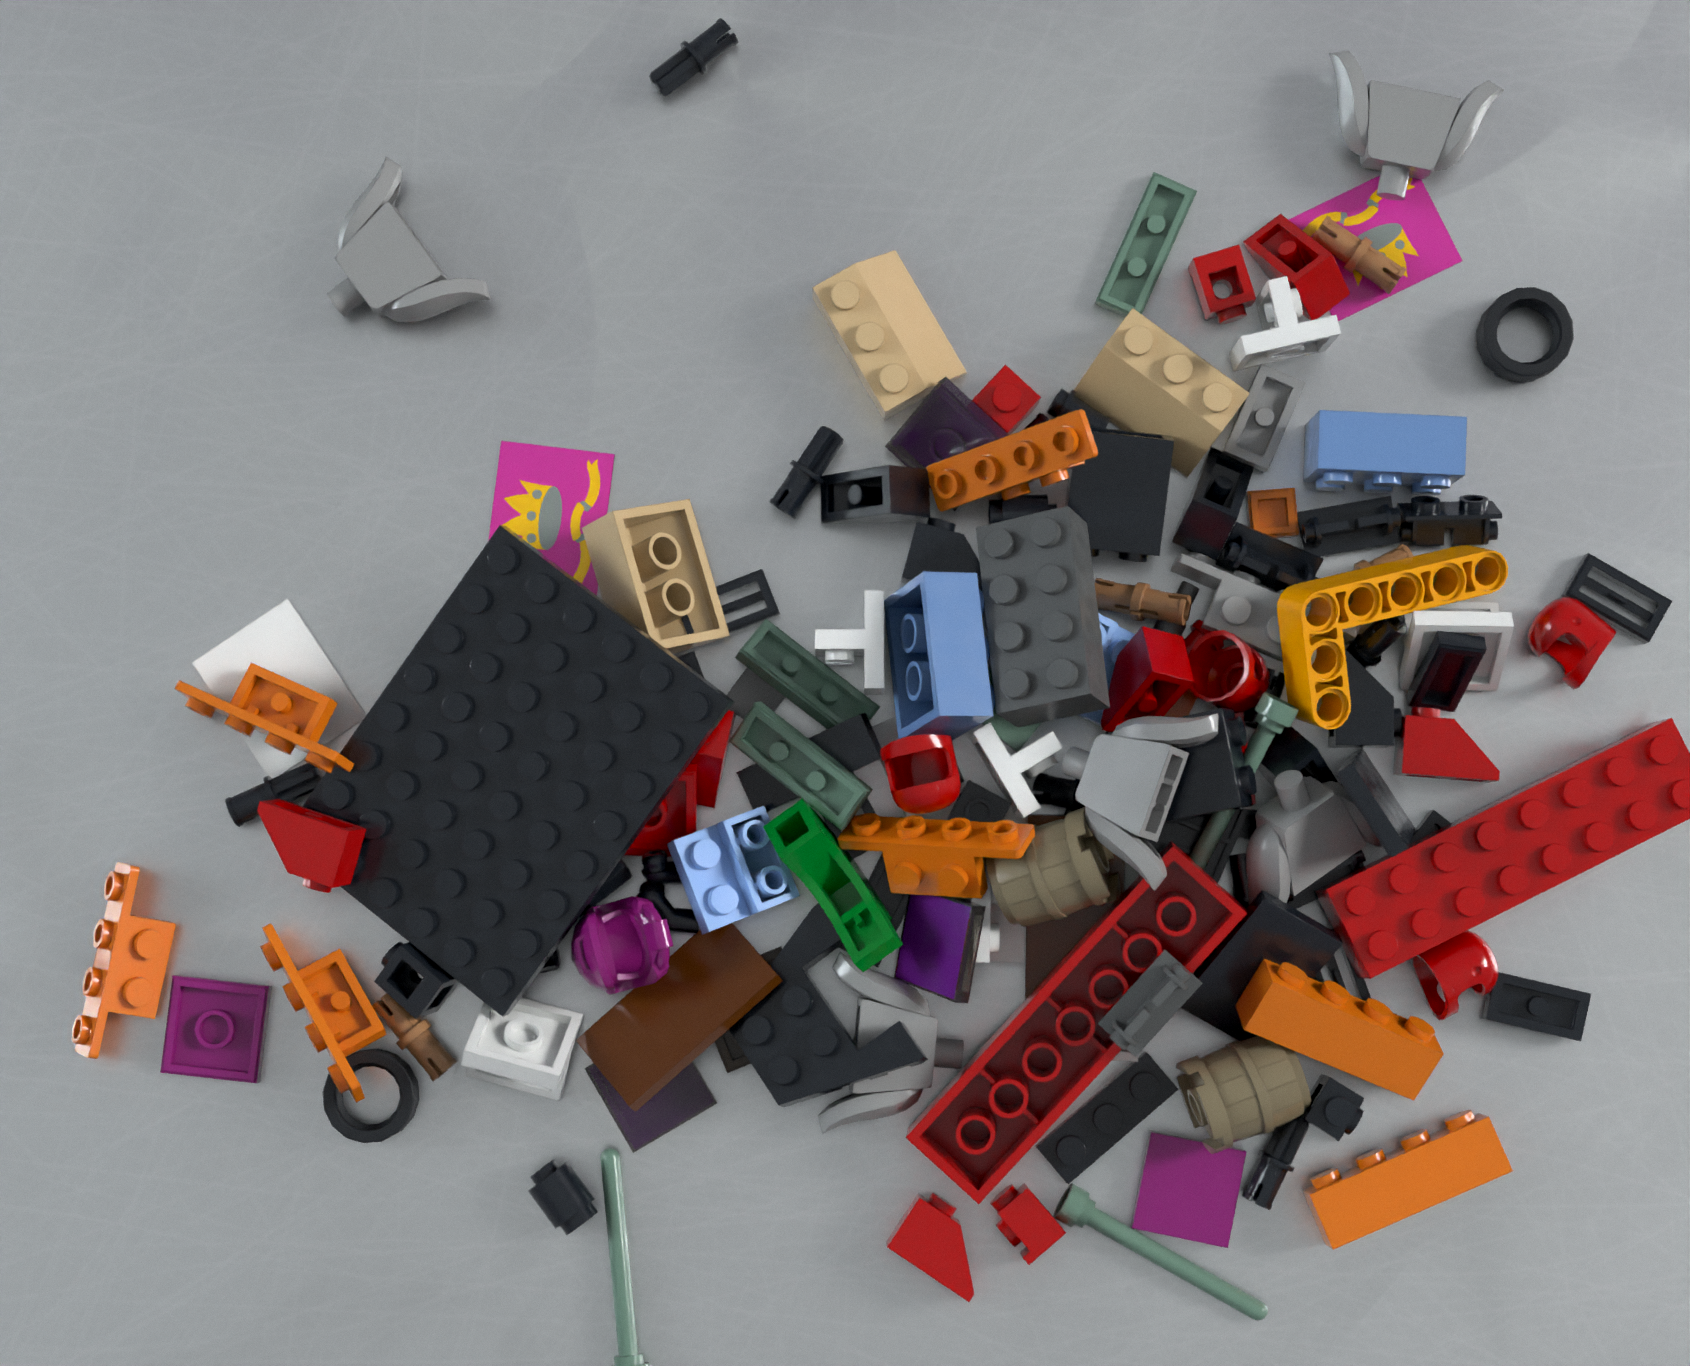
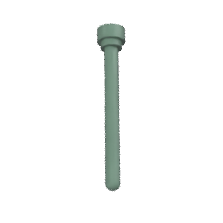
M1267 692L1263 693L1255 708L1258 712L1255 721L1259 724L1243 753L1245 766L1250 765L1254 774L1275 734H1281L1285 726L1290 728L1299 711L1295 706ZM1236 809L1211 814L1189 856L1203 870H1205Z
M608 1148L601 1153L600 1160L619 1354L614 1356L615 1365L613 1366H649V1362H644L643 1353H638L620 1155L615 1149Z
M1071 1183L1065 1190L1053 1215L1058 1221L1069 1227H1072L1074 1224L1081 1228L1087 1225L1257 1321L1266 1317L1268 1309L1262 1301L1095 1208L1096 1202L1089 1199L1090 1193Z

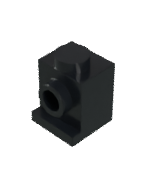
M398 942L385 954L381 961L384 968L374 981L416 1020L437 1012L459 983V981L410 942L405 944Z
M1321 1074L1310 1091L1311 1105L1304 1109V1114L1300 1117L1327 1135L1340 1141L1344 1133L1350 1135L1358 1125L1364 1112L1360 1108L1364 1098L1333 1078Z

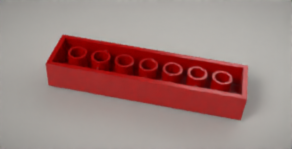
M1672 718L1653 722L1452 822V824L1409 844L1407 849L1394 857L1386 855L1355 872L1315 890L1334 931L1341 937L1342 947L1357 977L1371 979L1690 819V753Z
M1172 841L1159 853L1167 870V876L1159 887L1154 891L1145 879L1139 875L1120 896L1119 900L1114 902L908 1127L905 1138L978 1204L983 1201L1122 1050L1110 1039L1111 1035L1098 1023L1156 958L1166 950L1193 973L1246 916L1247 912L1244 906Z

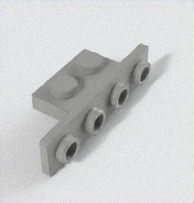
M1190 552L1189 555L1180 553L1175 559L1171 571L1216 590L1201 628L1210 631L1225 630L1243 639L1249 647L1257 652L1283 662L1277 617V601L1284 590H1278L1275 593L1259 586L1261 581L1253 575L1242 571H1234L1233 574L1218 569L1215 567L1216 562L1206 555L1196 552ZM1308 606L1305 610L1306 617L1309 615V612L1311 610V608ZM1359 628L1343 629L1344 645H1348L1349 641H1353L1356 638Z

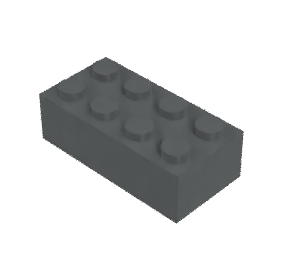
M1064 506L976 527L997 714L1019 728L1110 708L1087 522L1071 508Z

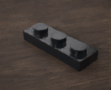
M1145 1051L1138 1057V1062L1129 1064L1035 1146L1064 1181L1070 1184L1179 1089Z

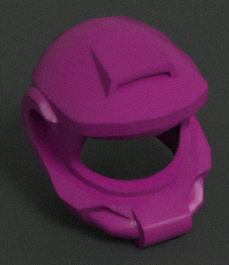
M634 896L587 908L585 914L574 928L571 941V959L579 974L589 985L609 995L653 984L667 973L670 947L674 946L667 919L661 918L651 901Z

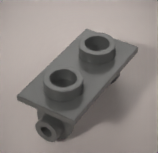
M1164 950L1098 1024L1111 1035L1110 1039L1124 1051L1127 1049L1136 1057L1202 985V982L1170 953Z

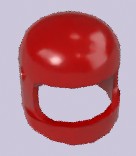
M1561 597L1546 605L1534 618L1528 631V644L1537 657H1540L1543 653L1552 657L1564 671L1561 680L1574 690L1579 688L1586 680L1598 658L1615 636L1616 630L1579 600L1571 597ZM1561 635H1564V637H1565L1571 644L1566 643V642H1563V641H1560V640H1557V639H1558Z
M1225 630L1207 633L1197 640L1188 656L1194 679L1189 689L1196 697L1215 708L1234 709V713L1245 712L1255 707L1263 693L1267 692L1270 674L1266 661L1255 649L1249 647L1243 639ZM1217 640H1231L1236 644L1219 650L1210 647Z
M950 735L908 736L894 740L880 750L881 759L885 763L893 800L903 811L912 814L939 811L950 806L960 794V775Z
M1468 930L1411 958L1414 972L1433 1015L1438 1020H1444L1458 1012V997L1468 988H1471L1479 996L1489 993L1496 985L1499 975L1497 960L1487 942L1476 933ZM1438 984H1440L1442 988L1445 1002L1437 992Z

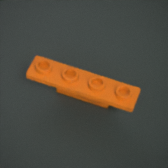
M1083 409L933 463L928 465L926 469L937 508L943 512L1001 493L1003 501L1031 492L1029 483L1040 480L1042 487L1062 482L1070 478L1068 469L1084 464L1086 460L1096 457L1098 450L1086 413Z
M251 663L230 703L180 680L174 688L188 698L185 706L192 711L209 719L212 718L214 712L227 717L225 725L251 737L254 730H257L267 735L264 741L266 744L288 755H291L294 748L307 753L304 761L327 773H331L334 766L350 773L354 766V763L340 753L318 743L338 703L330 697Z
M864 813L854 816L837 840L840 849L882 851L891 893L982 899L988 889L983 857L1021 858L1035 837V829L1032 824H1017L1011 820L978 822L970 821L966 818L940 820L924 819L918 815L901 818L882 817L875 813Z
M123 862L116 863L115 870L108 874L105 881L104 898L108 901L104 919H100L97 922L94 930L93 945L97 948L93 967H89L85 973L82 986L83 995L86 996L82 1015L76 1017L72 1029V1042L76 1044L75 1052L92 1059H97L99 1056L108 1012L155 1019L176 924L170 921L130 914L140 868Z
M270 923L262 927L267 943L260 946L272 971L275 972L282 968L289 980V983L282 986L294 1011L297 1012L304 1008L312 1023L304 1028L316 1051L319 1053L327 1049L334 1064L327 1067V1070L340 1094L349 1090L355 1102H359L365 1097L361 1085L345 1057L387 1035L384 1026L340 949L297 971L273 925Z

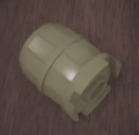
M1085 807L1067 813L1065 819L1043 825L1034 824L1035 837L1021 858L986 857L988 876L994 896L1003 915L1010 924H1020L1026 927L1054 919L1062 920L1068 918L1069 914L1085 909L1093 904L1101 907L1118 901L1121 895L1118 873L1110 876L1108 874L1110 871L1108 860L1114 858L1113 853L1103 846L1089 830L1085 819Z
M1253 1036L1242 1041L1236 1040L1201 1058L1194 1056L1176 1063V1068L1186 1073L1177 1077L1184 1104L1194 1128L1204 1126L1210 1138L1202 1140V1143L1211 1154L1233 1147V1142L1259 1134L1265 1135L1270 1133L1275 1128L1302 1116L1304 1109L1311 1105L1307 1080L1295 1051L1260 1036Z

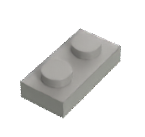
M1261 364L1248 391L1250 394L1241 407L1222 454L1266 472L1270 467L1306 382Z

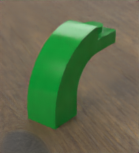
M803 798L763 826L781 861L796 874L815 897L833 924L853 963L862 972H865L903 945L890 922L892 917L849 852L846 849L839 848L835 834Z

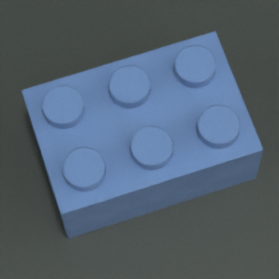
M1319 410L1305 424L1303 482H1316V489L1322 491L1345 490L1346 484H1363L1364 492L1391 493L1393 492V487L1406 486L1412 487V494L1440 495L1441 489L1450 488L1454 482L1465 476L1467 417Z
M923 571L884 600L898 739L914 735H950L953 741L993 717L995 695L994 688L989 682L987 664L990 650L988 639L984 636L982 621L984 596L978 587L977 573Z

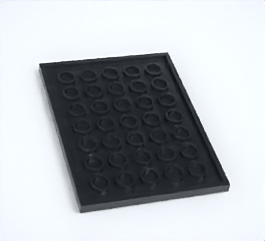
M499 525L340 752L341 755L354 763L350 773L334 766L331 773H325L302 807L366 828L351 884L340 887L504 1017L513 1010L735 701L507 526Z

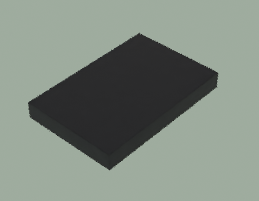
M1361 748L1347 757L1337 772V778L1387 854L1394 857L1408 848L1415 827L1364 749Z
M1261 890L1246 908V916L1192 973L1202 982V985L1181 1007L1239 1041L1257 1036L1243 1029L1235 1005L1264 958L1279 965L1283 962L1291 963L1313 979L1343 944L1338 933L1264 890Z

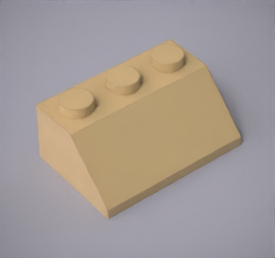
M896 250L855 263L812 287L813 300L884 421L936 392L945 380L952 383L967 374Z
M1134 308L1131 309L1074 389L1076 391V398L1101 414L1110 417L1109 422L1119 430L1170 435L1174 440L1171 468L1186 479L1250 394Z
M690 499L612 511L582 528L602 600L672 654L730 636ZM688 615L694 633L687 634L681 617Z

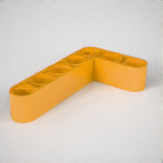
M1459 545L1287 587L1280 594L1277 601V617L1287 700L1289 704L1299 709L1295 718L1327 730L1342 726L1348 719L1351 712V699L1343 629L1491 594L1504 585L1508 576V565L1503 555L1494 550L1470 545ZM1478 563V570L1475 574V567ZM1437 572V579L1435 584L1433 585V578L1435 576V573ZM1395 582V590L1393 595L1391 596V588L1393 583ZM1353 592V601L1351 605L1348 606L1350 594ZM1311 601V610L1309 612V615L1306 617L1305 610L1308 603ZM1317 650L1316 659L1311 665V656ZM1322 697L1321 707L1318 711H1316L1317 703L1319 699Z

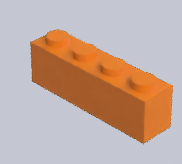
M1264 958L1235 1005L1245 1031L1413 1101L1443 1056V1051L1434 1034L1435 1030L1426 1021L1415 1016H1410L1408 1019L1399 1016L1376 999L1368 998L1364 1001L1354 997L1336 982L1326 980L1324 983L1308 977L1297 966L1287 962L1279 965Z
M1472 1110L1459 1112L1445 1119L1446 1128L1430 1135L1427 1129L1413 1132L1399 1140L1402 1147L1386 1154H1384L1382 1148L1376 1149L1355 1159L1357 1166L1339 1173L1338 1168H1332L1312 1177L1310 1180L1313 1186L1303 1189L1302 1192L1325 1244L1334 1250L1512 1172L1511 1165L1489 1116L1480 1113L1473 1115Z

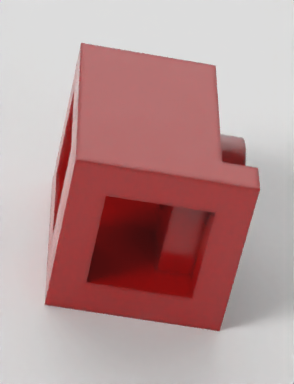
M1239 244L1193 258L1188 266L1190 277L1193 278L1205 319L1217 317L1219 324L1222 325L1246 317L1245 308L1253 305L1256 296ZM1218 283L1225 284L1229 288L1230 295L1227 298L1217 297L1214 294L1213 286Z
M1025 1183L1018 1189L1013 1184L1009 1185L990 1202L1002 1218L996 1224L1001 1233L1014 1247L1020 1242L1026 1246L1020 1251V1254L1028 1265L1066 1234L1063 1227Z

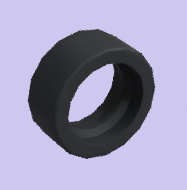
M1536 287L1516 288L1497 298L1482 314L1476 330L1477 349L1484 364L1497 376L1513 382H1531L1555 370L1568 356L1574 339L1573 320L1566 306L1552 293ZM1529 307L1539 311L1547 318L1552 328L1553 340L1549 351L1542 358L1534 362L1521 363L1510 359L1502 351L1497 341V328L1500 320L1507 312L1515 308Z
M379 1048L360 1050L345 1057L353 1072L363 1067H378L386 1070L394 1077L399 1086L400 1100L397 1110L384 1122L370 1125L358 1122L347 1112L343 1103V1093L340 1094L330 1074H328L322 1093L324 1111L332 1127L344 1137L361 1143L382 1142L402 1131L414 1117L419 1102L418 1080L410 1065L397 1054Z

